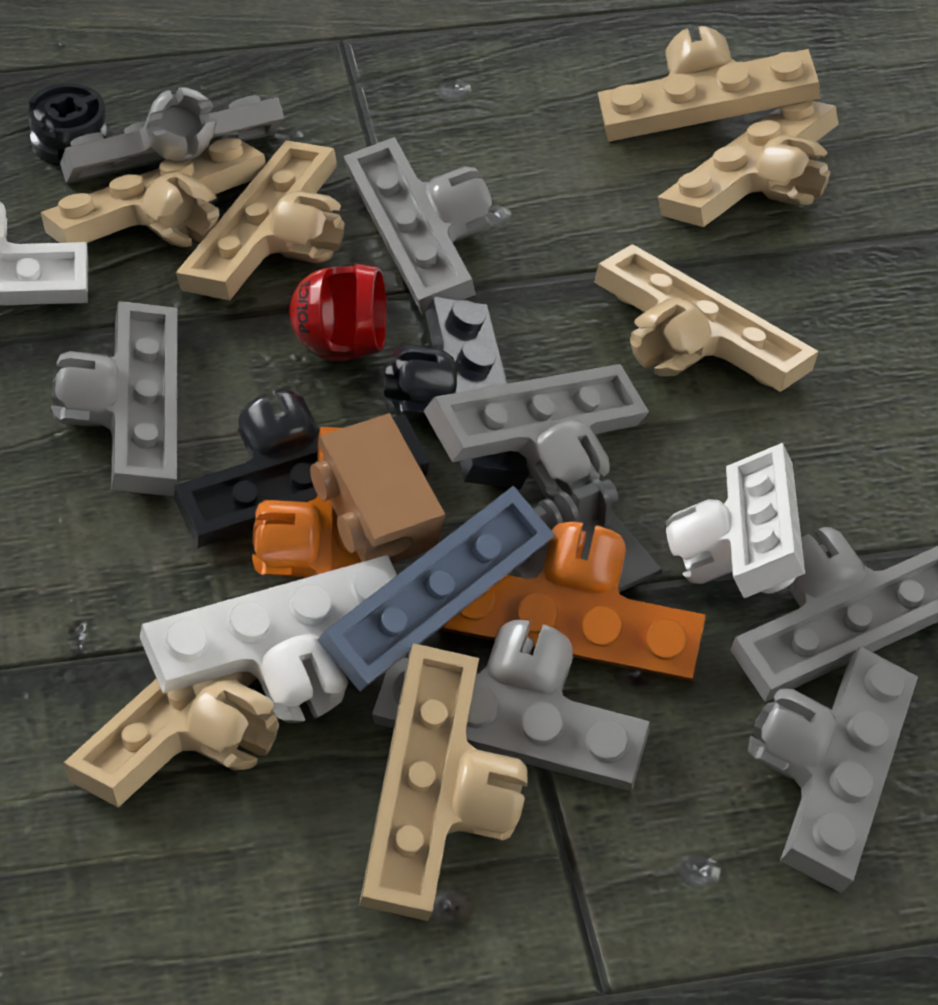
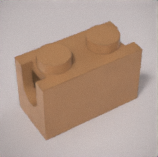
M390 413L319 437L318 445L324 456L323 460L311 465V479L322 501L330 500L338 516L337 526L341 540L349 552L356 551L362 562L388 555L391 563L394 564L428 552L439 543L445 513Z

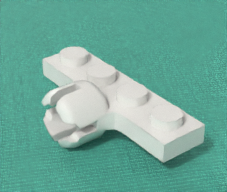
M0 202V305L88 303L87 242L14 244L7 242L6 210Z
M783 443L726 466L728 499L724 504L720 500L707 499L674 513L667 520L666 534L671 553L674 556H681L683 558L687 572L682 574L690 583L704 584L733 572V578L743 598L759 592L774 593L789 586L796 577L805 574L793 463Z
M388 555L144 623L141 627L140 640L163 694L236 672H250L259 679L266 697L273 700L274 708L272 711L275 712L276 717L287 723H301L305 721V718L300 709V704L306 701L312 715L315 718L320 717L342 702L348 684L345 673L317 639L325 630L392 580L397 574Z

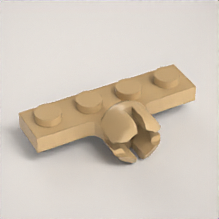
M698 26L701 41L691 42L688 28L684 29L674 36L666 48L669 70L667 77L635 85H622L616 89L598 92L607 140L612 142L821 99L819 81L809 49L783 52L775 56L747 62H736L731 58L726 38L718 31L706 26Z
M812 100L778 107L761 121L750 125L746 132L726 147L715 151L711 158L692 172L680 177L676 184L659 195L658 201L661 216L705 227L744 196L752 192H763L769 199L797 206L813 203L815 198L820 197L824 193L829 181L830 171L827 163L811 160L809 157L819 159L820 157L825 158L827 155V151L817 141L839 125L836 106Z
M225 138L217 140L210 144L209 150L202 152L199 156L189 161L166 159L159 165L158 169L145 174L120 176L112 180L107 188L91 194L78 193L64 197L59 201L58 206L41 212L45 232L59 243H88L131 226L145 225L170 245L181 248L192 246V239L190 237L199 243L202 242L216 225L219 218L218 208L208 201L216 199L215 194L252 181L266 165L265 156L240 139Z
M286 140L177 270L176 275L180 290L213 298L231 300L260 262L269 254L281 253L286 258L311 263H322L330 260L333 257V252L338 251L341 246L345 223L339 214L329 213L333 210H340L341 205L331 196L317 194V191L338 167L334 148Z
M633 244L598 263L594 283L613 293L620 301L633 305L644 312L634 321L639 328L631 333L630 343L634 356L644 368L649 369L660 361H664L654 368V374L658 376H676L703 357L714 355L727 360L754 376L759 383L773 387L781 392L814 368L818 354L816 349Z
M412 644L408 656L359 906L428 921L433 911L447 834L461 831L503 841L511 837L521 817L525 801L521 790L522 786L527 787L528 782L526 765L517 758L477 750L467 742L466 727L479 658Z
M236 672L164 694L156 678L63 762L69 782L119 808L174 755L182 751H196L234 771L252 768L257 765V758L237 750V747L241 746L259 756H266L276 739L279 727L276 714L272 711L274 708L273 700L248 688L257 679L250 672Z

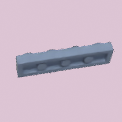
M512 486L325 630L317 641L359 692H361L408 655L413 643L419 645L543 548L555 534L517 489Z

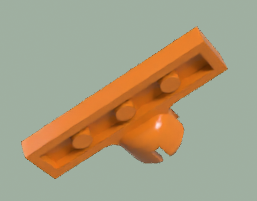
M320 427L319 437L342 428ZM318 445V461H321L324 454ZM317 495V498L308 502L264 500L258 504L255 512L256 521L253 526V545L256 555L252 554V561L255 570L263 576L308 578L362 562L356 551L351 553L345 548L338 531V516L330 500L322 501Z
M564 522L557 524L552 529L555 536L548 543L543 570L537 577L526 579L507 575L439 629L495 641L499 628L505 623L512 620H528L532 623L527 637L534 640V650L544 624L560 631L569 638L573 649V658L693 682L706 615L630 600L620 595L618 587L626 554L625 542L621 535L596 525L588 560H583L582 555L586 539V531H582L584 523Z

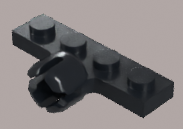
M433 296L425 313L433 348L407 344L395 349L393 356L401 360H395L390 366L386 367L384 397H386V407L396 415L405 413L408 418L428 420L424 410L436 396L507 384L488 306L468 300H453ZM514 451L459 461L464 482L507 488L514 486L516 489H521L530 473L526 458L519 452Z
M276 390L274 394L283 410L277 415L265 394L249 402L240 413L238 433L251 459L244 464L175 485L174 499L197 549L253 531L256 521V509L258 504L264 500L308 502L317 498L318 494L311 479L310 468L312 464L318 462L320 429L303 397L291 390ZM405 413L392 417L424 476L427 475L430 461Z

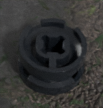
M75 83L51 85L38 91L29 101V111H27L30 126L31 147L35 155L47 163L61 166L60 162L65 148L70 147L71 141L80 136L90 133H102L104 138H108L104 100L97 91L88 86Z

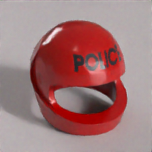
M355 263L354 266L323 268L305 277L292 294L289 310L292 329L301 344L313 354L335 361H347L381 352L385 344L387 326L386 290L381 269Z

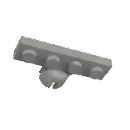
M179 87L176 94H172L170 90H166L152 103L146 121L126 127L124 129L125 134L104 138L102 133H90L72 140L71 146L65 148L60 162L65 182L70 184L161 162L166 159L189 161L199 156L203 151L209 150V146L213 142L225 138H236L245 142L274 135L284 120L279 99L277 97L261 101L260 96H247L230 103L227 110L210 113L213 105L199 91L188 87Z
M395 137L345 155L344 160L347 172L421 314L425 315L433 296L464 300L476 295L473 280L453 242H458L487 231L495 223V214L492 212L488 213V209L492 205V198L486 183L482 178H478L481 175L477 169L463 166L434 177L430 182H422L416 177Z
M119 301L115 318V355L113 357L75 351L60 354L56 364L58 367L66 368L60 369L53 380L52 400L54 404L58 405H51L53 418L62 424L96 428L104 426L110 429L112 434L111 490L173 496L177 482V308Z
M617 364L436 396L426 407L424 413L452 462L507 451L519 452L527 459V466L544 496L554 501L556 494L566 492L572 497V491L585 486L588 480L593 478L599 479L601 474L604 477L609 473V457L595 434L638 426L649 411L622 365Z
M823 527L815 531L823 545H819L815 538L809 534L801 537L805 574L796 577L787 586L799 604V609L735 637L730 649L763 700L766 702L773 699L779 689L797 688L848 664L849 659L860 646L874 652L937 623L938 546L886 570L873 571L864 566L842 533L831 527Z
M512 620L502 625L497 632L487 667L476 674L466 727L467 742L477 750L517 758L528 765L632 792L650 731L649 721L574 702L563 696L562 691L573 659V649L569 638L560 631L543 624L534 653L531 655L534 640L527 637L532 622L528 620ZM406 657L386 671L372 713L375 724L393 729L395 727L408 661Z
M860 646L848 661L832 709L794 689H779L774 695V702L768 703L762 709L753 728V733L760 740L750 736L748 752L758 763L788 779H794L801 787L802 798L780 860L781 862L840 893L854 881L918 676Z

